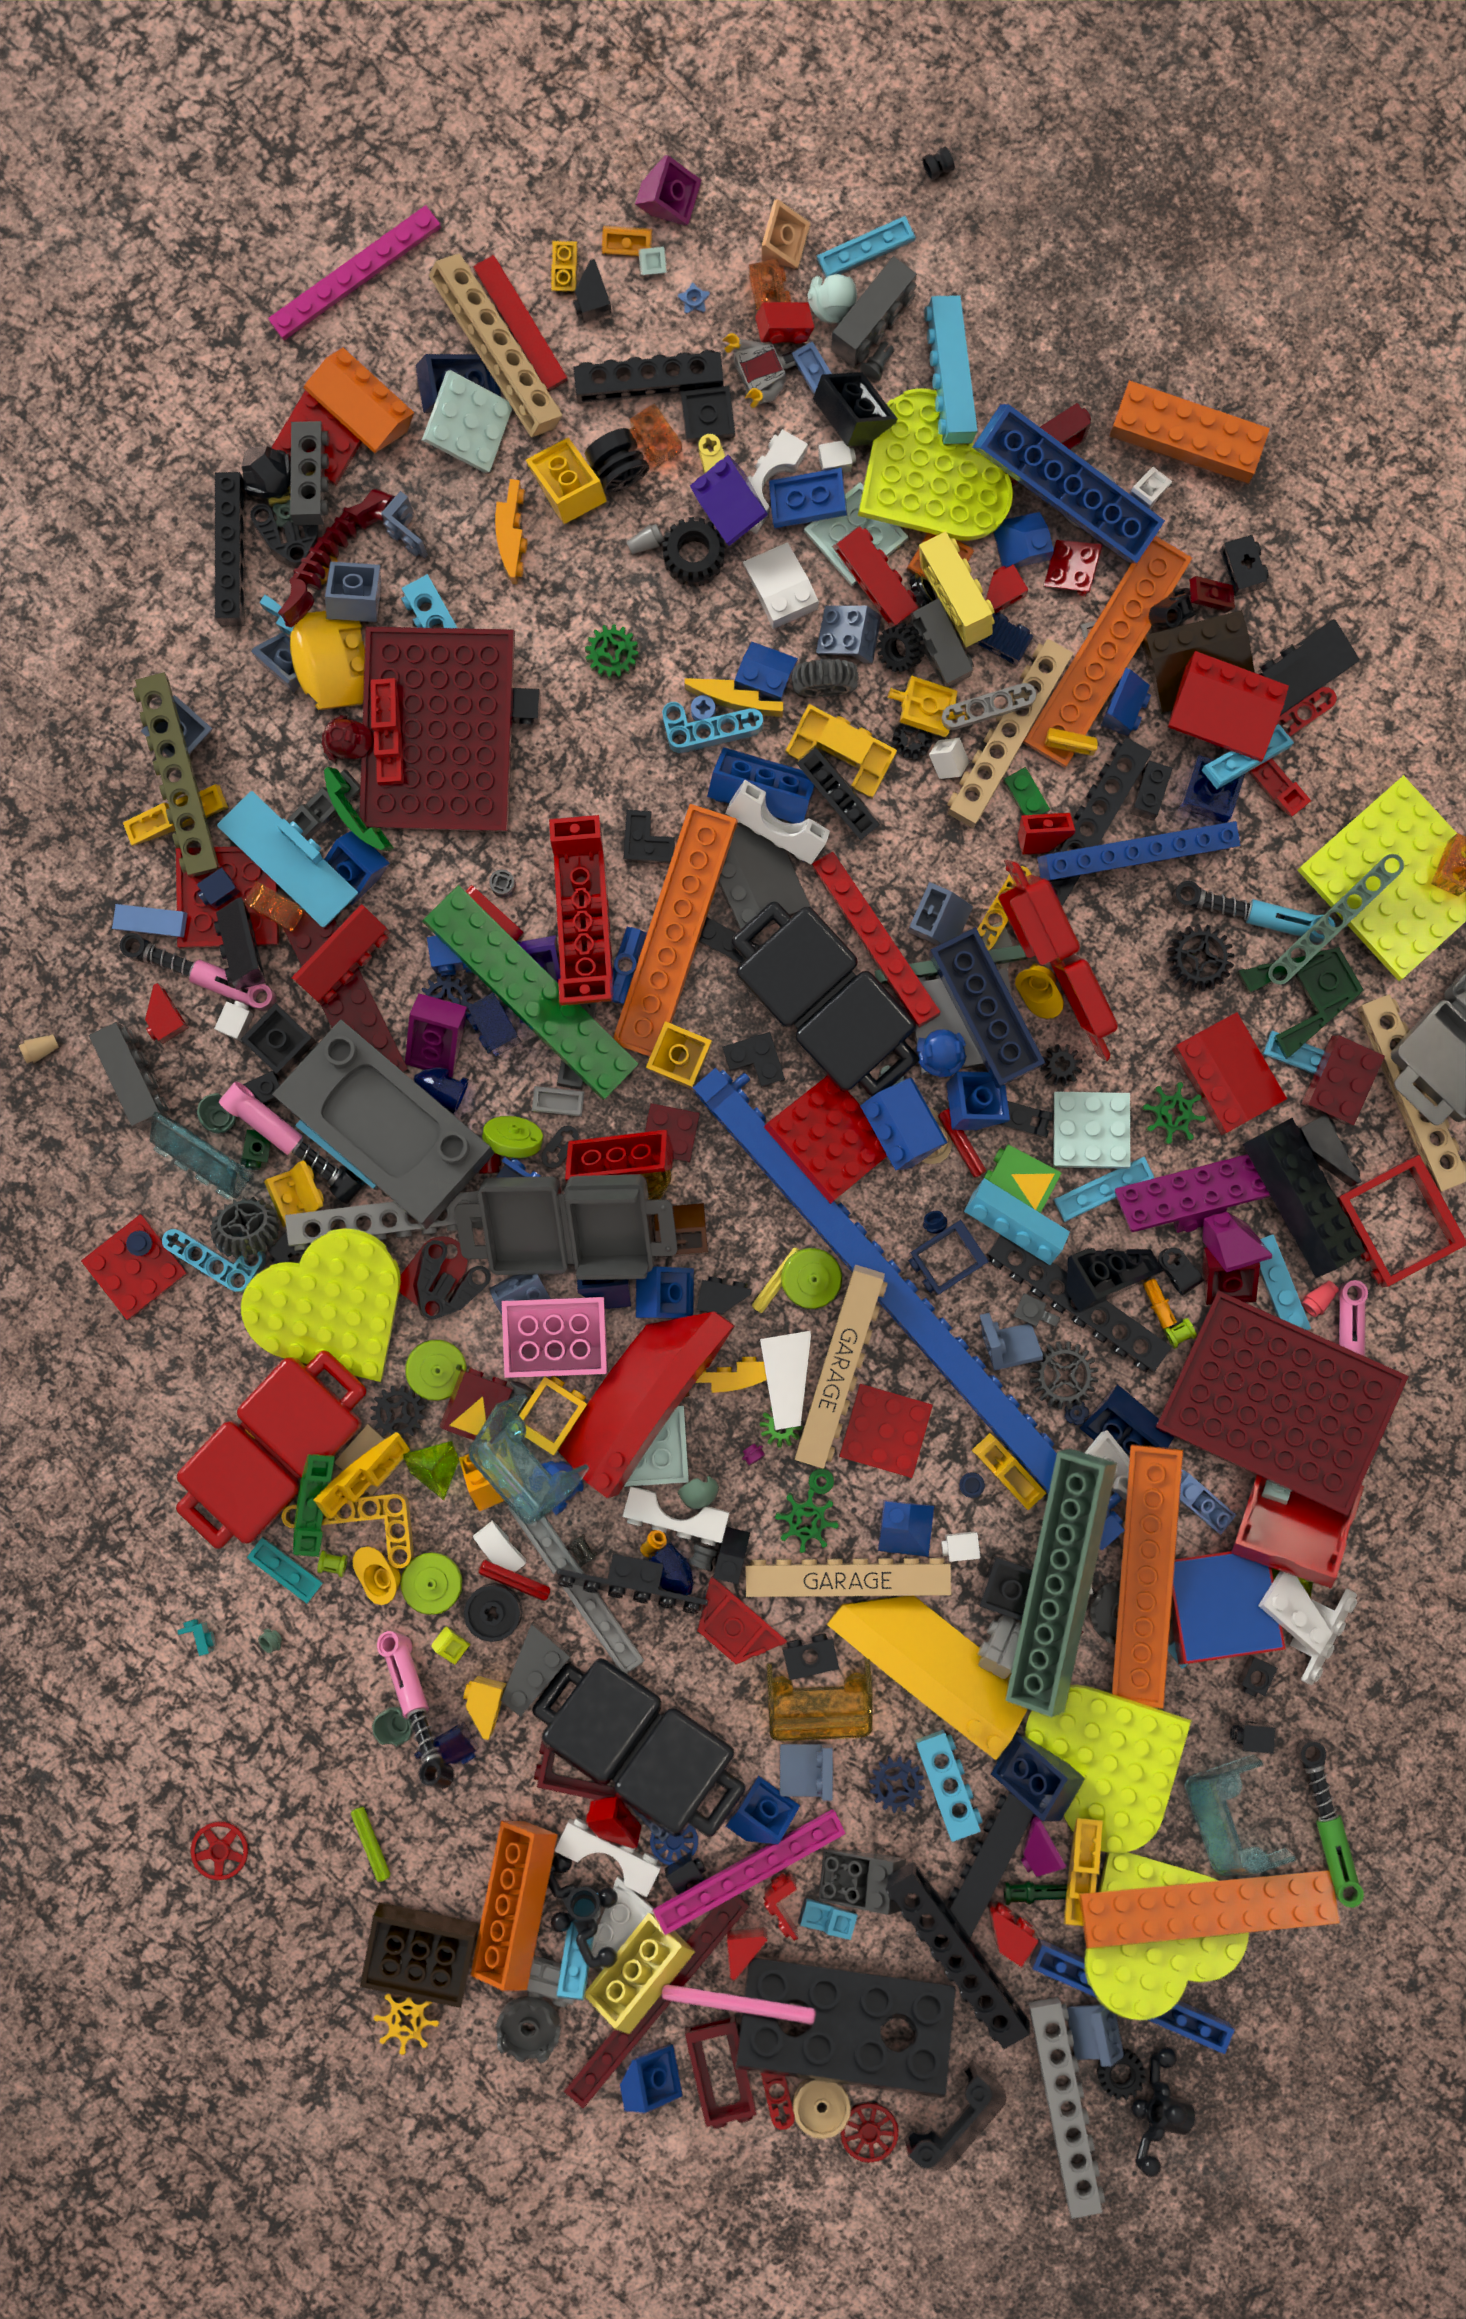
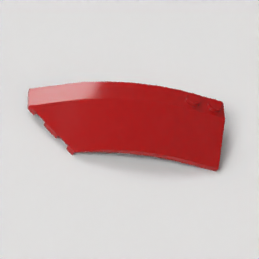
M716 1311L647 1324L596 1390L558 1452L587 1484L603 1496L611 1498L619 1495L660 1430L702 1373L710 1366L735 1325Z

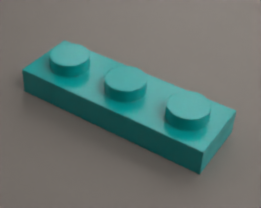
M265 1537L259 1540L247 1556V1559L306 1604L311 1601L324 1583Z

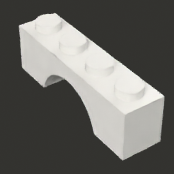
M783 429L778 436L774 435L768 445L770 450L767 455H762L755 466L757 471L754 476L748 477L768 515L769 505L762 494L765 483L775 474L781 472L795 473L808 450L807 443ZM768 516L751 528L750 531L757 535Z
M744 780L731 799L725 814L738 819L739 823L749 827L754 833L764 836L777 847L784 848L794 854L799 860L811 865L825 846L830 831L810 818L794 824L776 819L766 806V792Z
M634 1486L630 1487L623 1517L628 1518L627 1523L642 1526L643 1522L652 1524L651 1529L666 1533L667 1529L677 1531L676 1536L691 1539L692 1535L701 1538V1543L715 1546L716 1542L722 1543L729 1516L728 1511L707 1506L691 1518L675 1519L668 1516L660 1508L656 1492Z
M576 1818L575 1821L569 1819L556 1845L555 1852L575 1862H579L583 1857L592 1853L608 1854L620 1864L624 1874V1886L645 1897L648 1896L661 1869V1864L658 1863L659 1859L646 1852L642 1855L634 1851L635 1848L632 1849L598 1838L592 1829L588 1828L589 1826L585 1821Z

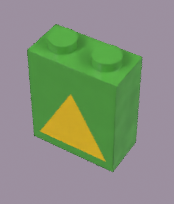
M1009 1144L1004 1149L999 1148L993 1159L997 1164L993 1171L988 1170L984 1178L1041 1213L1062 1173Z

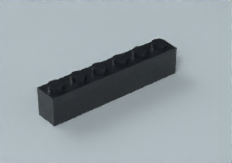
M1008 1789L1005 1794L1000 1793L994 1805L997 1809L993 1817L989 1816L985 1821L982 1829L985 1833L981 1841L978 1839L975 1841L971 1849L973 1856L969 1864L965 1862L959 1873L961 1880L957 1887L953 1886L947 1897L949 1901L948 1909L969 1938H971L1034 1815Z

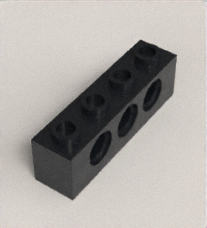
M816 745L796 761L800 769L860 840L880 825L879 820Z

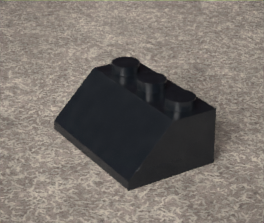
M863 372L821 375L813 400L847 447L868 445L897 422L898 418Z
M237 898L216 912L218 921L214 922L217 936H222L223 944L219 945L222 959H227L229 968H225L228 983H233L236 990L266 983L250 913L243 898Z

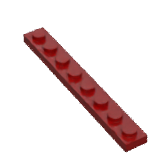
M832 851L812 863L813 870L911 1017L915 1020L917 1026L920 1028L938 1017L941 1013L835 853Z

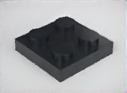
M730 386L681 391L687 442L700 441L701 437L706 434H713L719 439L735 437Z

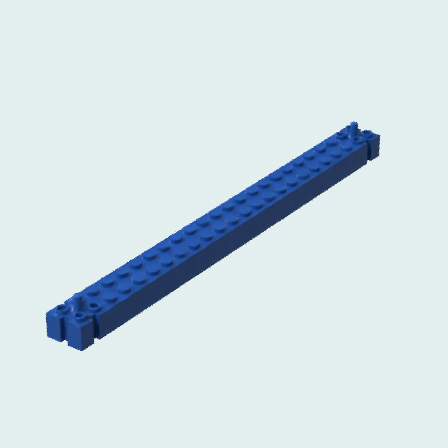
M715 1067L693 1087V1093L852 1273L855 1265L884 1273V1282L888 1284L884 1297L878 1296L877 1301L1049 1495L1057 1453L1052 1448L1055 1445L1054 1442L1045 1433H1038L1035 1429L1037 1423L1029 1414H1022L1017 1409L1020 1407L1017 1400L1011 1394L1005 1395L1000 1390L1003 1387L1001 1382L994 1375L988 1376L985 1373L984 1369L986 1366L977 1356L971 1357L966 1351L969 1349V1346L961 1337L954 1338L949 1332L952 1327L943 1317L938 1319L932 1313L935 1308L926 1298L921 1300L916 1295L918 1289L909 1279L904 1281L900 1277V1268L892 1260L889 1262L885 1260L881 1255L884 1253V1250L876 1241L870 1243L865 1237L867 1231L858 1221L854 1224L848 1218L851 1214L841 1202L838 1205L835 1202L830 1204L764 1128L766 1117L757 1107L753 1110L748 1105L750 1099L741 1090L750 1081L749 1076L743 1073L732 1082L733 1080L724 1070L719 1072ZM1116 1492L1109 1500L1099 1547L1101 1551L1124 1531L1121 1526L1123 1520L1114 1511H1111L1122 1501V1498Z

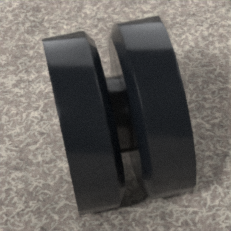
M497 1582L485 1584L473 1592L467 1600L464 1609L465 1624L471 1634L480 1640L488 1642L501 1641L510 1636L520 1624L523 1614L522 1601L517 1592L511 1587ZM492 1607L497 1608V1616H492L490 1614V1609Z

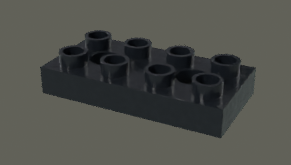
M753 1958L748 1964L744 1997L789 2005L791 2003L799 2004L802 2007L813 2008L816 2011V2016L810 2029H807L806 2032L798 2037H790L782 2031L777 2023V2018L742 2013L735 2069L943 2098L946 2095L956 1986ZM893 2018L905 2020L914 2033L913 2044L911 2043L902 2052L890 2050L881 2038V2027H884Z

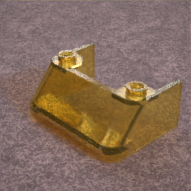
M865 1659V1674H851L844 1680V1686L793 1689V1682L789 1681L786 1677L778 1676L772 1678V1664H767L769 1728L772 1739L776 1741L862 1738L872 1733L873 1693L870 1659Z

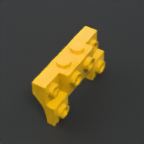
M811 704L807 706L785 750L786 754L799 759L816 745L822 751L859 769L851 784V788L871 799L876 794L897 753L896 749L873 738L872 733L861 727L856 729L850 726V722L841 716L835 718Z

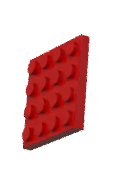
M238 846L214 847L219 867H222L240 891L239 894L217 909L210 904L206 906L198 895L201 890L197 886L199 882L214 872L192 878L189 877L187 872H182L179 858L183 857L181 849H176L177 911L188 913L184 938L177 937V947L179 949L213 948L222 945V936H217L214 922L218 921L216 912L241 897L250 913L257 946L279 945L278 885ZM201 847L189 848L190 855H197L201 851Z
M827 1076L764 1126L830 1204L887 1157L860 1104L849 1091L839 1090Z

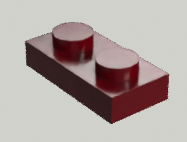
M1199 576L1189 579L1191 603L1226 612L1235 609L1233 585Z

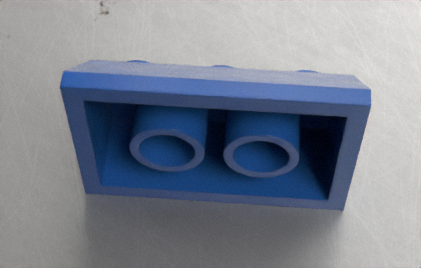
M908 1078L878 1092L860 1105L895 1171L914 1167L948 1143L912 1078Z

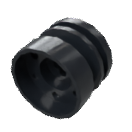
M621 428L601 436L584 453L592 470L599 471L596 476L601 481L604 493H616L634 485L650 469L647 461L643 460L642 452L635 451L638 446L630 429Z

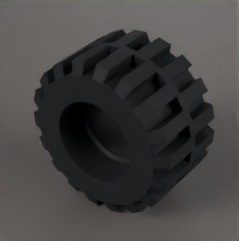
M689 517L688 522L681 519L678 521L679 525L673 524L670 527V533L666 532L664 536L665 542H663L662 548L665 567L667 571H670V576L673 579L678 578L679 583L684 584L686 581L688 586H694V582H698L699 586L704 585L705 580L711 582L714 580L713 576H718L721 572L720 567H723L725 557L724 539L718 530L714 529V524L710 521L706 524L704 518L699 517V521H694V517ZM689 542H700L709 550L707 556L698 562L684 560L680 556L679 551Z

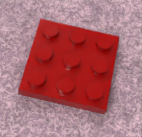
M305 390L271 448L282 450L291 457V422L321 421L324 431H328L329 446H325V454H328L329 469H325V477H328V482L337 486L362 441ZM309 448L306 452H313L315 448Z
M139 1214L81 1260L82 1264L126 1320H130L188 1274L176 1256L164 1248L161 1237L143 1214ZM144 1231L152 1238V1248L146 1255L136 1256L128 1251L126 1241L132 1232Z
M859 1384L839 1457L913 1478L933 1405Z

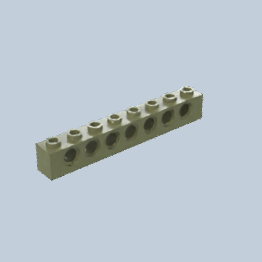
M163 672L136 679L137 687L133 688L136 702H141L143 712L139 713L143 727L148 726L150 736H147L146 740L149 750L155 752L156 760L153 761L156 775H161L163 785H159L163 800H168L170 809H166L169 823H174L176 833L172 834L176 849L180 848L183 857L179 858L182 872H187L191 878L215 872L220 867L169 678ZM153 698H161L162 704L159 708H150V701ZM160 722L168 723V730L165 733L156 732V727ZM167 746L175 748V753L170 758L163 757V750ZM174 770H179L182 774L181 779L177 782L169 780V775ZM182 794L187 795V804L182 807L177 806L176 798ZM186 819H193L195 822L194 828L190 831H184L182 828V824ZM193 843L201 844V851L197 855H190L189 847Z

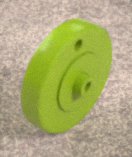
M500 1116L485 1123L482 1140L498 1155L509 1158H526L537 1154L541 1150L543 1132L536 1124L527 1119L516 1116Z
M804 1248L792 1254L785 1262L781 1273V1284L784 1293L793 1303L806 1309H817L828 1305L838 1295L842 1285V1271L837 1260L828 1252L818 1248Z
M432 1339L420 1343L411 1351L405 1364V1376L410 1388L417 1395L427 1400L440 1401L451 1397L461 1369L467 1371V1365L463 1354L456 1346L444 1340Z
M430 1552L417 1556L410 1561L402 1573V1595L412 1609L422 1614L435 1615L445 1612L457 1602L462 1592L463 1579L459 1567L451 1558L441 1553Z

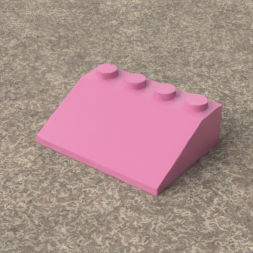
M604 1297L502 1301L504 1378L608 1373Z

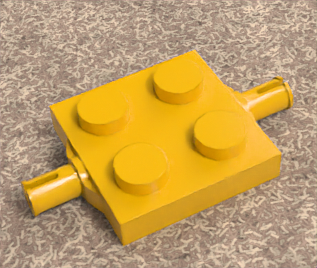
M912 675L908 680L905 692L890 688L888 698L901 702L900 723L943 737H947L950 729L944 727L941 717L946 707L956 704L957 690ZM950 712L947 720H957L958 717L965 715V720H968L965 712L959 715H954L953 712Z

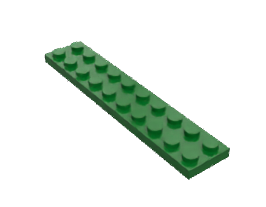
M459 885L422 920L602 1100L606 1099L639 1064L579 1004L561 1006L559 1002V984Z

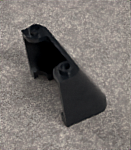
M971 2060L964 2068V2072L969 2079L968 2085L965 2087V2095L969 2104L940 2136L932 2128L928 2132L918 2133L912 2128L904 2138L908 2157L921 2168L939 2171L949 2170L1006 2104L1007 2097L1003 2087L974 2060Z

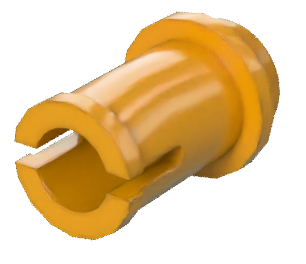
M659 1530L651 1531L647 1536V1540L640 1547L642 1555L647 1558L649 1556L653 1557L658 1550L664 1548L667 1543L666 1535Z

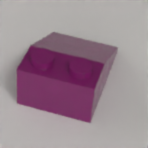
M418 993L409 1014L405 1064L453 1078L465 1027L467 1007Z

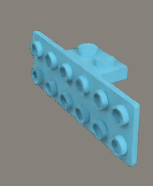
M250 791L217 824L218 828L322 928H325L358 895V892L322 858L319 852L321 847L313 839L310 838L307 841L301 835L303 830L294 821L289 824L285 819L282 820L253 791Z

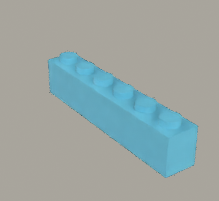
M931 296L928 306H925L924 319L929 324L927 343L931 344L930 366L934 367L935 372L932 378L933 389H937L935 409L936 412L940 413L938 433L943 437V444L973 443L978 430L961 296Z

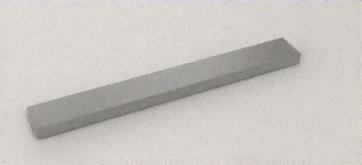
M530 1493L508 1507L553 1574H555L557 1568L585 1574ZM573 1585V1588L563 1587L620 1670L627 1674L645 1661L599 1593L583 1591V1586Z

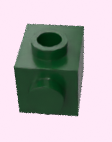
M247 1129L240 1165H246L245 1168L255 1171L261 1170V1168L265 1169L271 1142L259 1132Z

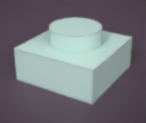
M664 247L638 249L641 275L667 273Z
M1266 1480L1262 1497L1287 1505L1291 1491Z

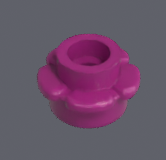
M756 1444L749 1446L743 1451L745 1456L742 1457V1460H745L748 1466L754 1464L765 1456L762 1450L763 1446L757 1447Z

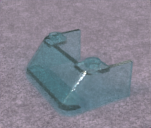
M524 1393L496 1404L471 1444L469 1457L524 1523L532 1524L540 1520L571 1495L589 1467L587 1464H584L569 1472L558 1471L553 1476L546 1471L521 1442L526 1434V1426L517 1413L527 1399V1395Z
M1255 1755L1194 1774L1185 1783V1791L1210 1865L1221 1876L1257 1874L1296 1861L1295 1856L1286 1848L1266 1855L1259 1847L1252 1846L1243 1849L1226 1800L1236 1797L1242 1790V1781L1239 1773L1263 1766L1262 1760Z

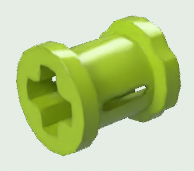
M1188 1318L1183 1319L1182 1323L1172 1328H1164L1165 1336L1173 1349L1190 1338H1197L1196 1331Z
M322 1550L318 1561L317 1573L325 1571L343 1577L346 1571L348 1556L327 1554V1551Z

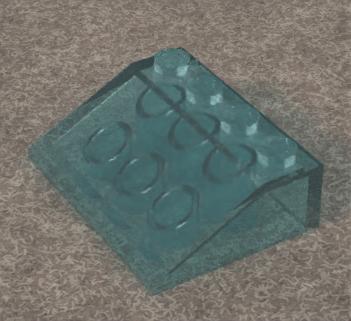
M156 1111L152 1115L149 1142L155 1145L154 1151L165 1158L169 1154L176 1159L174 1164L187 1172L190 1168L196 1172L195 1178L205 1185H208L209 1182L218 1187L216 1192L224 1198L229 1199L231 1196L238 1199L254 1173L173 1119Z

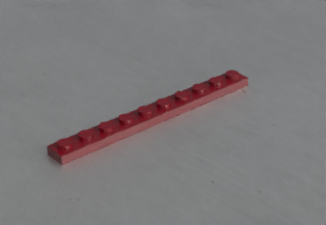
M736 1895L713 1908L687 1939L686 1943L695 1953L669 1985L684 1987L750 1907V1904L739 1895ZM661 1994L630 2034L613 2029L567 2085L564 2093L584 2109L672 2001L664 2000Z

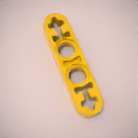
M1021 866L1025 876L1032 875L1027 867ZM1010 874L977 929L981 938H983L987 930L996 933V936H993L991 933L988 937L987 943L990 945L986 946L987 950L993 948L1008 922L998 896L1012 889L1011 887L1014 882ZM992 914L1001 916V926L992 927L988 922L989 916Z

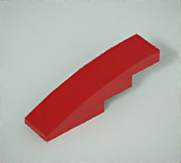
M396 678L371 680V728L374 731L377 783L379 785L404 784Z

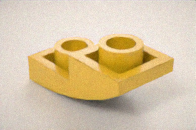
M552 241L551 291L575 292L577 283V242Z

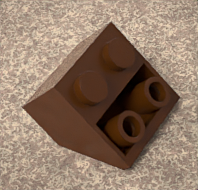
M704 1203L672 1206L677 1241V1253L673 1256L708 1254ZM654 1214L656 1242H661L658 1214ZM657 1256V1257H658V1258H661V1257H673V1256Z

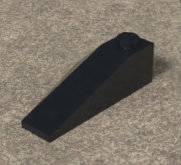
M1087 1248L1068 1257L1066 1291L1080 1313L1162 1273L1163 1269L1151 1249H1127L1125 1251L1106 1249L1104 1251H1095V1248Z

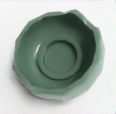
M219 1093L205 1096L199 1102L197 1109L198 1119L206 1130L218 1134L225 1133L234 1126L237 1117L227 1112L220 1105L219 1100L222 1096Z
M707 1476L708 1481L705 1483L696 1478L681 1487L677 1493L687 1507L691 1509L704 1508L714 1501L719 1492V1485L716 1480Z
M401 1707L385 1709L375 1717L372 1724L373 1735L381 1745L392 1744L395 1747L400 1746L412 1737L414 1731L410 1728L411 1720L404 1718Z

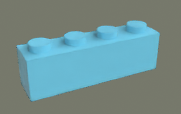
M985 1178L972 1193L964 1210L965 1213L1049 1265L1052 1264L1063 1250L1070 1233L1067 1229Z

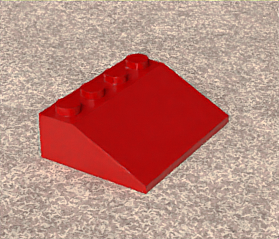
M1195 651L1185 667L1168 728L1262 762L1283 709L1289 685Z
M1238 1012L1172 1048L1196 1093L1201 1095V1101L1221 1136L1287 1099Z

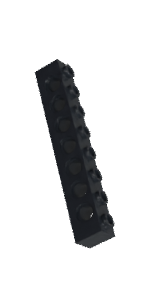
M1127 737L1123 744L1117 742L1110 754L1114 756L1110 765L1105 763L1098 775L1102 780L1098 786L1093 784L1086 796L1090 799L1086 807L1081 805L1074 816V819L1077 820L1074 826L1075 834L1065 840L1061 850L1056 848L1053 853L1067 851L1069 847L1081 849L1099 845L1152 751ZM1120 762L1126 763L1129 771L1121 772L1117 764ZM1111 783L1115 785L1117 792L1114 794L1108 793L1105 789V784ZM1096 804L1101 805L1105 813L1102 815L1095 814L1092 806ZM1080 827H1090L1092 835L1084 836L1080 832ZM1081 875L1049 881L1062 907Z
M1001 1234L986 1253L990 1258L988 1261L991 1265L999 1270L1004 1267L1011 1272L1009 1275L1011 1279L1020 1285L1023 1282L1032 1287L1029 1291L1038 1298L1042 1299L1045 1296L1052 1301L1050 1305L1061 1314L1064 1311L1073 1316L1071 1319L1073 1323L1083 1329L1087 1326L1093 1330L1092 1336L1100 1342L1105 1343L1106 1340L1115 1346L1112 1349L1123 1358H1126L1128 1355L1134 1359L1133 1365L1145 1373L1148 1370L1155 1372L1172 1348L1168 1343L1107 1300L1079 1313L1078 1310L1071 1306V1297L1066 1291L1067 1272L1053 1262L1051 1265L1045 1263ZM1013 1251L1021 1256V1262L1018 1266H1014L1008 1261V1256ZM1032 1266H1037L1041 1269L1042 1276L1039 1280H1033L1029 1276V1270ZM1053 1281H1058L1062 1285L1063 1289L1059 1295H1054L1050 1291V1284ZM1095 1310L1101 1311L1104 1315V1320L1099 1325L1095 1324L1091 1318ZM1116 1325H1121L1124 1328L1125 1334L1121 1339H1116L1113 1336L1112 1330ZM1138 1339L1145 1343V1350L1141 1354L1136 1353L1133 1349V1344Z
M912 1861L888 1875L887 1895L891 1901H896L900 1906L904 1919L907 1922L911 1921L920 1941L927 1943L933 1959L936 1962L940 1961L943 1965L947 1978L951 1982H955L959 1987L961 1997L965 2002H969L972 2005L977 2019L980 2022H984L988 2027L992 2040L994 2042L998 2041L1001 2047L1006 2049L1029 2036L1030 2020L917 1864ZM914 1894V1895H917L918 1897H916V1898H911V1897H909L908 1895ZM928 1914V1915H931L932 1917H931V1918H925V1917H923V1915ZM938 1935H945L947 1937L939 1938ZM953 1955H959V1956H961V1957H960V1958H954V1957H952V1956H953ZM968 1975H974V1976H976V1977H975V1978H969V1977H967V1976H968ZM983 1995H988V1996H990V1997H989V1998H983V1997H981V1996H983ZM997 2015H1002V2016H1005V2017H1003V2018H998V2017H996V2016H997Z

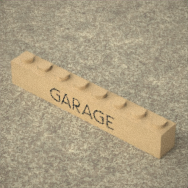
M858 1265L854 1266L796 1451L795 1460L823 1469L826 1461H832L835 1447L831 1446L833 1438H839L843 1425L839 1423L841 1414L845 1416L847 1414L850 1401L846 1400L848 1391H854L858 1377L853 1375L856 1367L861 1369L865 1356L864 1353H861L863 1344H869L873 1331L868 1328L871 1320L876 1321L880 1306L876 1305L878 1296L884 1297L888 1284L884 1282V1273Z
M855 1558L853 1563H843V1559H827V1563H817V1559H802V1564H792V1559H776V1564H766V1559H752L751 1564H746V1597L951 1595V1564L945 1562V1558H929V1563H919V1558H904V1563H894L893 1558H879L878 1563H868L866 1558Z

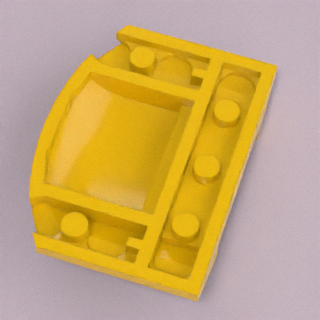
M326 611L309 612L293 627V631L290 634V651L295 674L305 694L309 693L318 703L315 705L318 710L363 705L365 647L360 631L361 623L360 621L327 619Z

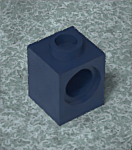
M222 867L197 884L201 890L198 895L206 906L210 904L215 909L240 893Z

